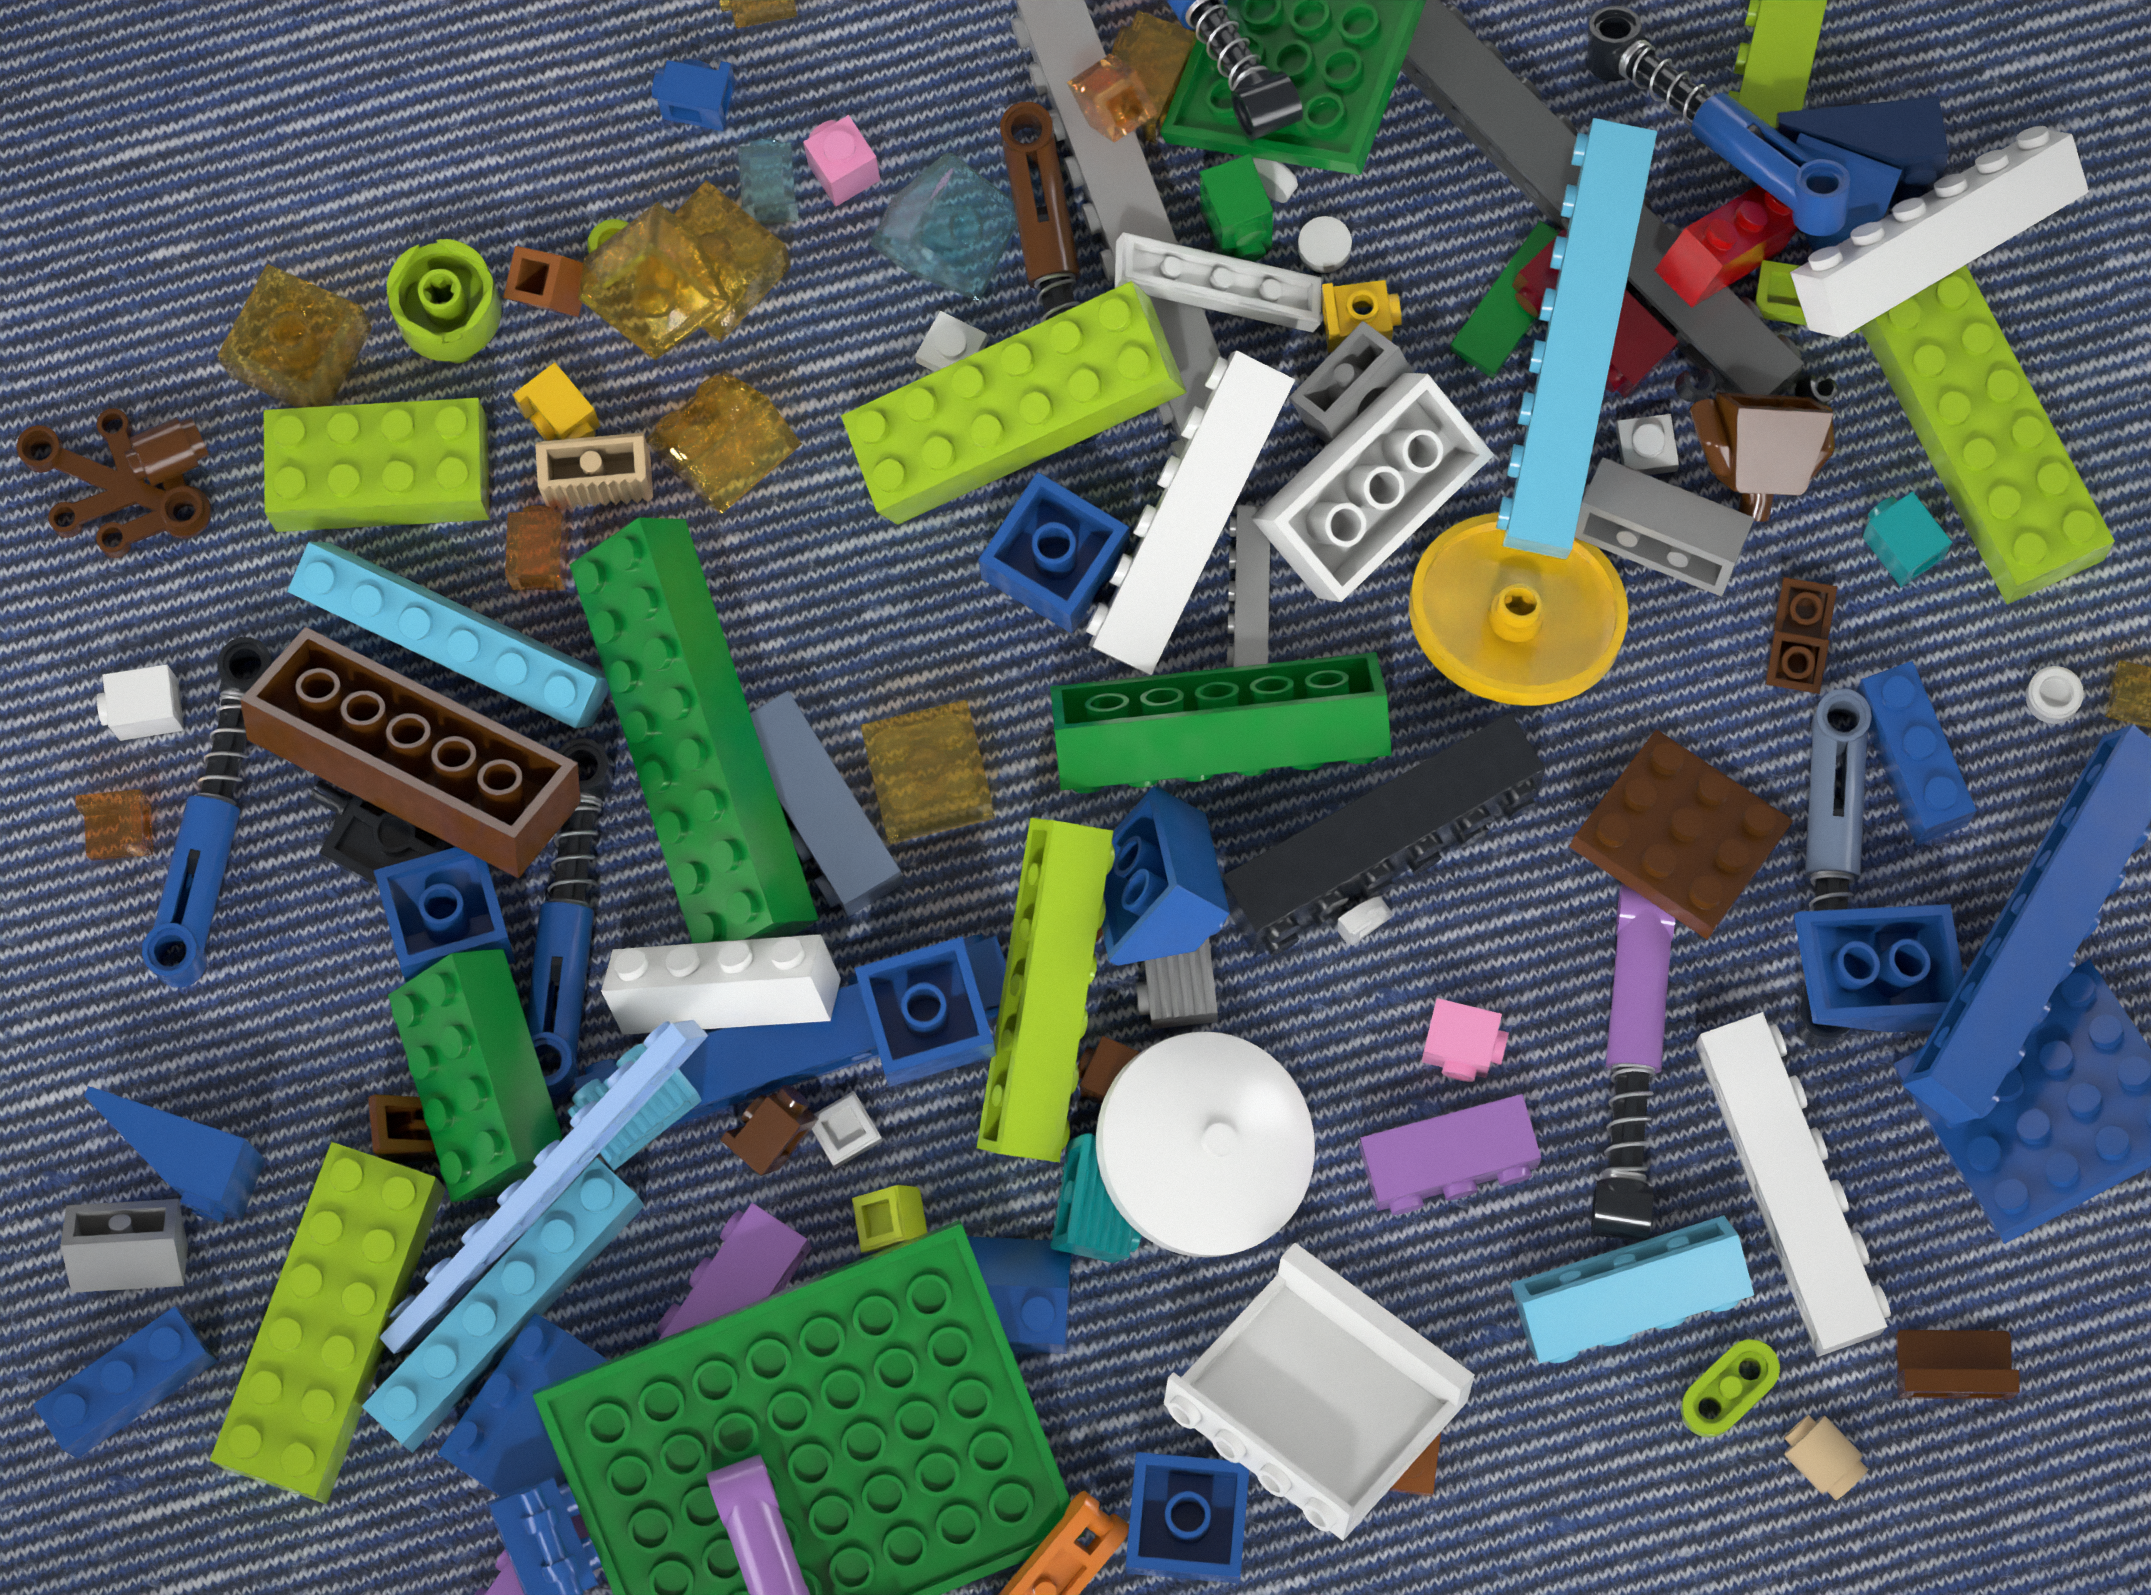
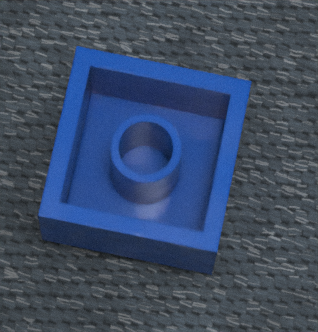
M1037 472L978 559L981 579L1072 634L1112 575L1122 554H1126L1130 547L1129 526Z
M963 937L854 968L889 1087L996 1056L993 1038Z
M1136 1452L1125 1566L1126 1573L1240 1584L1250 1470L1240 1462L1233 1463L1228 1460Z

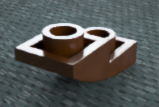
M1782 577L1765 685L1820 694L1838 586Z

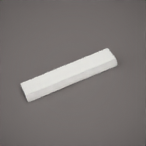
M1125 232L1116 241L1115 288L1133 281L1147 295L1308 332H1314L1320 325L1321 277Z

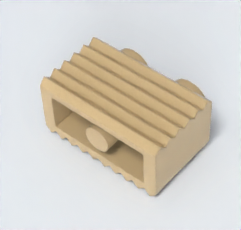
M644 432L542 441L535 444L538 488L546 507L551 511L556 506L563 510L567 505L574 509L578 504L585 508L588 503L595 507L599 502L606 506L610 501L617 505L620 500L628 504L631 499L638 503L642 498L647 502L653 498L651 457Z

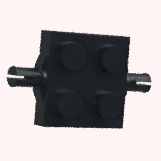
M320 780L315 785L320 792L315 789L311 792V801H315L336 813L333 830L319 851L321 856L377 888L374 870L456 847L350 792L348 795L325 783L324 780Z

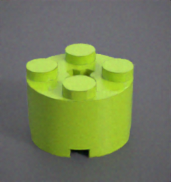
M451 239L436 240L437 243L422 247L418 244L405 251L390 270L387 279V296L391 314L403 339L414 351L432 360L450 361L455 364L464 363L491 341L499 327L502 314V300L484 259L470 246Z

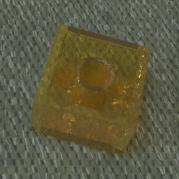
M267 264L217 356L229 377L294 407L331 406L370 334L372 326L362 306Z
M967 700L860 725L889 844L995 819L992 799Z

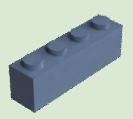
M786 691L752 711L750 715L783 814L793 829L790 835L797 856L802 863L811 858L822 875L815 879L814 882L828 906L832 908L839 904L846 916L850 917L903 885L904 882L899 867L790 692Z

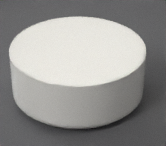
M1253 158L1267 196L1277 202H1287L1298 187L1295 175L1281 162Z
M1328 216L1314 218L1304 225L1299 234V256L1302 262L1313 271L1319 273L1334 272L1343 267L1350 257L1351 234L1346 225L1336 218Z
M2060 666L2046 667L2038 671L2030 681L2026 690V703L2030 712L2037 719L2051 724L2062 723L2072 718L2083 701V686L2077 675L2069 669Z

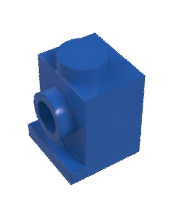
M686 59L682 63L667 60L665 68L658 67L652 84V98L658 101L662 119L724 131L736 86L732 64L721 61L719 70H713L705 62Z

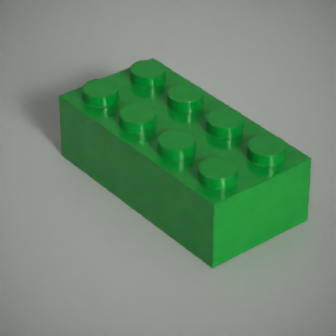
M504 949L451 953L390 993L388 997L392 1007L393 1018L398 1026L406 1052L409 1070L414 1078L420 1097L425 1122L429 1128L437 1153L442 1177L445 1180L451 1202L500 1196L517 1180L523 1179L525 1181L537 1168L533 1163L536 1156L553 1141L559 1140L561 1142L563 1137Z

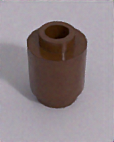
M175 417L130 437L133 448L124 452L136 480L140 481L147 477L152 487L198 467L197 461L209 456L192 417L180 422Z

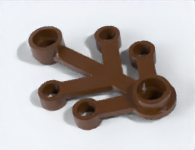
M110 408L103 411L96 422L98 432L109 445L118 471L64 449L56 433L46 426L36 425L29 427L18 438L16 445L18 456L30 470L44 473L56 469L105 490L74 503L60 502L54 505L49 512L48 521L59 536L64 538L74 537L82 531L84 523L135 504L153 511L122 525L117 522H109L99 528L96 534L97 545L110 558L123 557L129 552L132 543L164 531L173 537L181 539L195 537L206 529L211 520L212 507L207 496L200 489L187 486L183 474L164 481L165 491L154 486L152 487L145 483L144 479L136 480L124 454L125 451L133 448L129 439L132 425L126 414L119 409ZM115 419L123 421L122 428L118 432L113 434L106 432V426L110 421ZM50 446L51 453L44 460L35 459L34 455L39 447ZM185 506L193 507L194 514L190 519L186 521L177 519V513L181 508ZM68 512L75 514V519L71 525L67 527L58 526V520L61 515ZM121 533L123 538L118 546L111 548L105 545L106 539L110 534Z

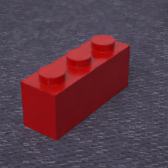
M1757 185L1687 226L1654 271L1692 308L1760 267L1763 260L1770 261L1778 256L1799 229L1794 224L1792 218L1793 210Z

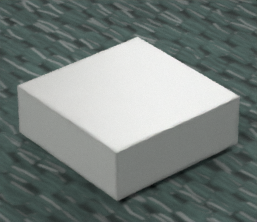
M854 1091L814 1114L819 1120L811 1130L834 1169L883 1141Z

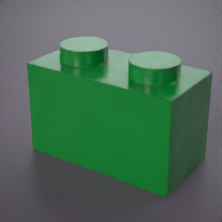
M1251 154L1200 171V212L1217 254L1252 262L1260 260L1265 256L1266 251L1272 249L1273 209Z

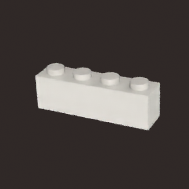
M820 934L613 949L601 992L622 1034L626 1035L651 1033L666 1021L676 1023L693 1019L702 1029L831 1021L841 978Z

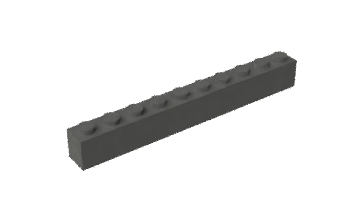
M1427 0L1400 71L1560 231L1564 229L1567 232L1570 218L1560 216L1567 184L1577 186L1581 167L1571 165L1578 134L1575 126L1562 113L1557 112L1554 115L1541 102V94L1535 85L1524 76L1517 78L1504 65L1505 59L1497 47L1488 40L1481 42L1468 29L1469 24L1466 18L1454 5L1447 4L1445 6L1440 0ZM1644 195L1625 289L1679 341L1676 347L1699 370L1707 368L1714 373L1716 377L1715 386L1722 393L1783 395L1798 381L1804 364L1800 359L1801 353L1797 346L1783 334L1776 336L1762 322L1764 318L1758 307L1746 297L1739 299L1728 287L1691 308L1654 271L1682 231L1670 222L1664 224L1651 211V203Z

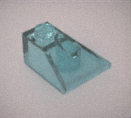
M945 153L891 198L869 245L907 273L970 299L981 300L1017 225L1013 200L956 155Z

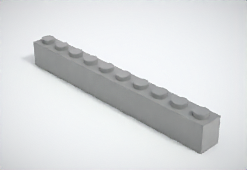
M1016 0L1018 17L1011 19L1014 36L1020 49L1027 47L1030 49L1035 63L1028 65V70L1034 89L1038 96L1047 94L1052 110L1048 112L1053 122L1055 141L1064 139L1070 155L1063 158L1067 176L1073 189L1082 186L1088 202L1081 205L1086 226L1090 235L1100 234L1106 249L1099 252L1101 265L1108 282L1115 281L1116 241L1123 232L1178 245L1085 0ZM1150 296L1187 393L1156 407L1162 425L1172 423L1178 441L1172 442L1171 448L1173 455L1180 458L1189 440L1181 436V432L1194 406L1204 409L1212 392V389L1205 387V383L1212 367L1221 355L1202 307Z

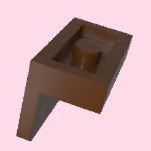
M1900 1330L1896 1334L1898 1399L2011 1400L2020 1393L2019 1370L2012 1369L2011 1335L2008 1331Z

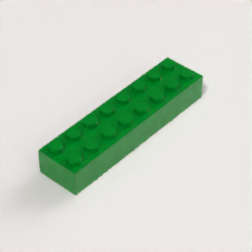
M639 517L569 564L692 943L791 937L819 919L686 519Z

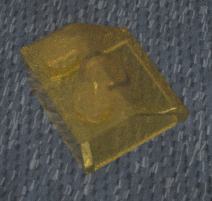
M706 180L670 218L641 274V278L721 344L791 268L786 244Z
M659 202L655 203L584 258L578 299L654 360L660 358L730 305V297L697 234Z

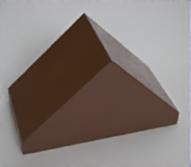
M379 1094L368 1097L373 1152L379 1158L396 1164L438 1159L429 1128L425 1122L420 1097Z

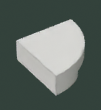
M1374 897L1339 917L1337 931L1348 946L1350 944L1353 946L1391 918L1390 915L1393 913L1381 897Z

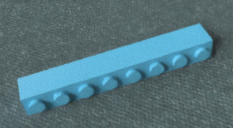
M1593 118L1588 133L1577 134L1571 165L1581 166L1577 186L1567 184L1560 215L1570 218L1566 238L1556 236L1550 262V268L1559 270L1555 289H1545L1539 320L1548 321L1545 341L1535 340L1528 372L1537 373L1538 376L1534 394L1524 392L1518 417V424L1527 426L1523 446L1513 444L1507 470V476L1516 478L1513 497H1502L1496 523V529L1506 530L1502 546L1561 559H1567L1572 550L1657 131Z

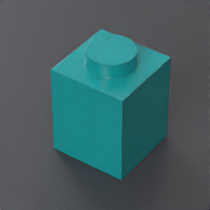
M1913 491L1899 501L1894 496H1890L1876 505L1868 513L1870 520L1862 536L1901 588L1942 561L1952 544V541Z

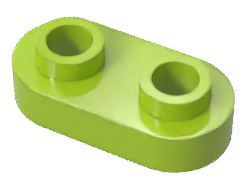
M1753 1339L1743 1340L1734 1344L1684 1394L1680 1409L1685 1425L1693 1433L1702 1437L1711 1438L1726 1433L1777 1382L1780 1364L1773 1349L1764 1342ZM1744 1361L1755 1363L1759 1369L1758 1378L1755 1380L1744 1379L1739 1373V1365ZM1703 1400L1714 1401L1718 1405L1719 1415L1714 1419L1704 1418L1699 1412V1403Z

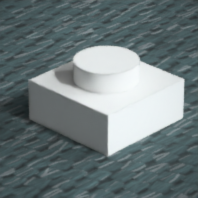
M940 311L915 355L916 363L936 372L983 350L988 342V335Z
M1671 414L1617 421L1616 433L1622 465L1646 475L1675 472L1678 470L1679 461Z

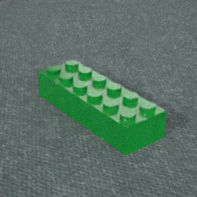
M1376 652L1050 686L1061 791L1072 789L1077 793H1093L1103 789L1104 786L1128 784L1132 787L1142 788L1155 785L1159 780L1175 778L1199 782L1212 778L1214 774L1237 772L1244 776H1256L1267 772L1270 768L1292 766L1298 770H1312L1321 767L1327 762L1347 760L1352 764H1368L1376 761L1379 757L1392 756L1387 693Z

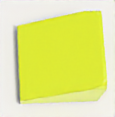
M895 1185L852 1198L862 1253L888 1249L928 1233L921 1192L918 1187Z

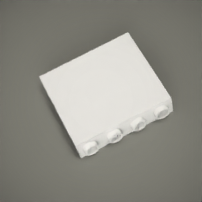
M1294 1243L1281 1257L1278 1275L1182 1377H1179L1174 1372L1168 1377L1164 1405L1180 1425L1188 1429L1195 1428L1211 1440L1221 1456L1233 1463L1240 1462L1256 1474L1258 1480L1267 1491L1278 1497L1285 1496L1302 1509L1305 1517L1313 1526L1322 1531H1331L1344 1541L1467 1403L1475 1375L1301 1246Z

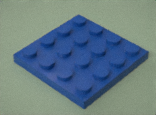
M2090 959L2074 967L2069 976L2056 985L2048 1000L2051 1002L2049 1013L2038 1026L2031 1029L2023 1044L2026 1047L2024 1057L2011 1072L2005 1075L1997 1089L2000 1092L1999 1101L1984 1118H1976L1952 1125L1906 1089L2003 1244L2014 1240L2151 1167V1049ZM1922 1049L1893 1064L1895 1073L1901 1083L1904 1082Z

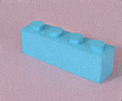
M1724 1215L1510 1283L1526 1342L1539 1364L1547 1361L1550 1363L1565 1362L1576 1357L1579 1351L1600 1344L1604 1346L1619 1345L1628 1341L1635 1333L1653 1327L1658 1329L1672 1328L1683 1323L1688 1316L1707 1310L1712 1312L1725 1311L1735 1307L1739 1300L1754 1296L1739 1235Z

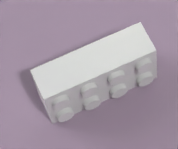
M1403 373L1251 519L1317 598L1342 602L1486 464L1494 454L1428 374Z

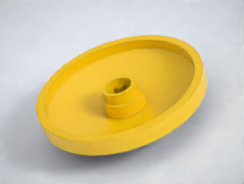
M1499 512L1472 517L1448 528L1423 553L1417 565L1409 595V615L1414 635L1433 665L1447 678L1467 691L1492 701L1511 705L1535 706L1564 701L1581 694L1600 681L1614 664L1620 652L1628 624V602L1623 583L1616 569L1597 546L1574 538L1572 550L1567 559L1502 546L1506 530L1496 529Z

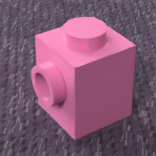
M849 115L837 122L829 120L820 124L810 133L809 139L803 142L808 166L835 207L880 181L877 157Z
M1437 998L1422 1062L1443 1067V1075L1460 1081L1473 1082L1475 1076L1487 1078L1490 1062L1502 1064L1509 1032L1498 1030L1502 1014Z

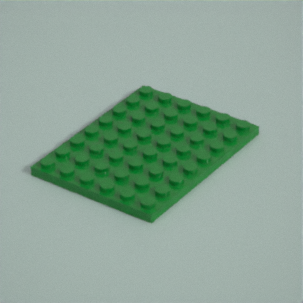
M960 1220L533 1390V1398L589 1536L599 1556L613 1595H749L727 1529L722 1523L714 1502L706 1473L761 1454L770 1476L784 1525L810 1595L944 1594L1028 1560L1064 1517L1066 1509L1071 1503ZM1082 1532L1077 1539L1084 1537V1533Z

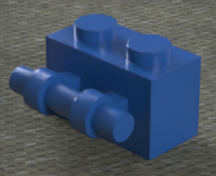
M548 1475L486 1502L524 1595H583L584 1590L598 1585L593 1571L601 1568L602 1565L590 1536L579 1539L571 1518L579 1515L580 1512L567 1482L557 1486L554 1477Z

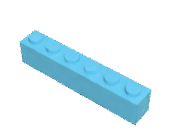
M308 542L287 591L574 728L594 725L609 690V685L603 671L330 542Z
M596 1157L362 1407L395 1439L413 1453L508 1352L533 1314L537 1313L542 1316L644 1207L638 1195Z

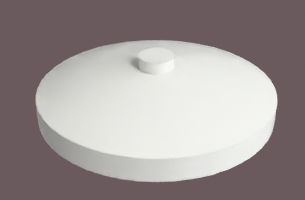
M1191 1032L1168 1038L1150 1046L1135 1056L1119 1072L1109 1087L1101 1106L1096 1129V1152L1100 1174L1113 1204L1137 1232L1154 1244L1178 1254L1192 1257H1219L1241 1252L1262 1243L1278 1232L1289 1221L1302 1202L1310 1183L1315 1158V1140L1311 1116L1303 1095L1290 1074L1270 1054L1258 1046L1232 1035L1218 1032Z

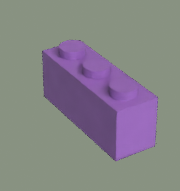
M1523 1094L1360 1137L1359 1143L1360 1154L1376 1209L1380 1211L1390 1208L1392 1215H1400L1418 1210L1424 1206L1422 1199L1443 1193L1447 1201L1470 1196L1478 1192L1476 1184L1498 1179L1500 1186L1525 1181L1532 1177L1530 1170L1538 1168L1541 1161L1540 1151Z

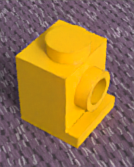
M1386 280L1333 286V283L1322 284L1321 308L1328 353L1333 352L1362 321L1392 342V326L1402 325L1401 308L1398 293H1387ZM1372 307V311L1365 315H1360L1353 310L1355 308Z
M555 362L512 394L520 413L525 419L529 418L532 425L545 441H552L555 438L556 440L595 437V430L600 427L594 408Z

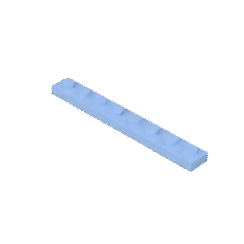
M694 1019L676 1023L666 1021L653 1030L643 1043L647 1050L635 1063L632 1061L625 1063L611 1075L607 1081V1085L611 1089L598 1103L595 1100L589 1102L573 1116L570 1124L574 1129L561 1142L555 1140L546 1146L533 1161L537 1166L535 1171L525 1181L519 1179L511 1184L499 1196L497 1202L501 1207L489 1220L487 1218L479 1220L466 1231L461 1238L465 1246L453 1259L450 1256L446 1257L428 1272L425 1280L429 1283L428 1286L417 1297L412 1295L406 1298L392 1311L389 1318L393 1323L379 1338L393 1354L416 1348L425 1340L700 1046L708 1035Z

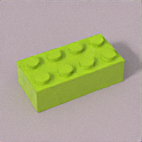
M479 398L264 410L265 514L276 532L490 520L488 418Z

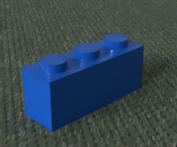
M1913 661L1861 679L1856 692L1866 699L1871 709L1872 718L1868 733L1915 844L1919 845L1967 827L1977 810Z
M174 1306L35 1402L33 1406L61 1449L78 1459L217 1363L218 1360L189 1316Z

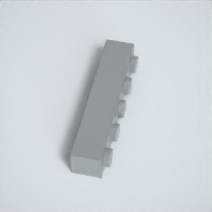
M1237 505V516H1230V537H1236V549H1229V569H1236V580L1229 581L1228 601H1235V613H1228V634H1234V646H1227V666L1238 667L1268 663L1270 541L1251 519L1263 506Z

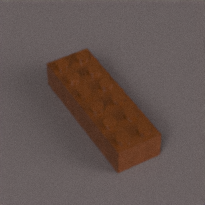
M304 627L240 699L248 741L517 878L524 873L581 803L577 762L307 627Z

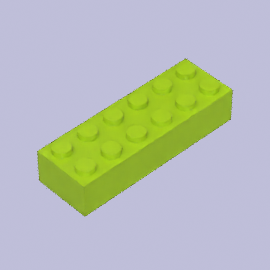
M1966 265L1862 325L1861 331L2007 605L2105 560L2115 540Z
M1130 281L841 415L876 512L899 525L1187 393L1150 296L1133 281Z
M331 1142L212 1452L211 1462L228 1471L324 1504L328 1503L361 1416L362 1405L367 1400L387 1347L379 1337L393 1323L389 1318L392 1311L405 1299L446 1190L435 1176Z

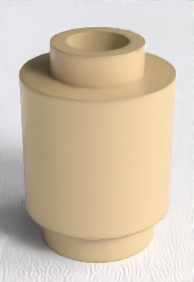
M1809 1415L1805 1416L1784 1437L1790 1444L1784 1455L1821 1494L1827 1491L1835 1500H1838L1848 1492L1869 1470L1860 1461V1458L1863 1456L1861 1452L1825 1415L1816 1422Z

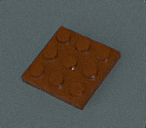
M1656 729L1575 834L1569 847L1708 940L1787 833L1794 820Z

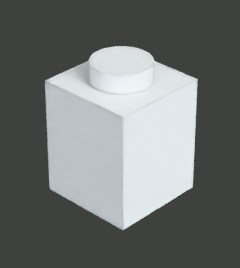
M168 665L103 675L105 693L97 694L99 718L103 726L108 725L120 741L184 731L179 682Z

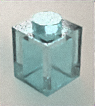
M763 138L753 141L750 146H739L741 198L746 224L758 225L800 221L796 167L791 142L781 143L777 139Z

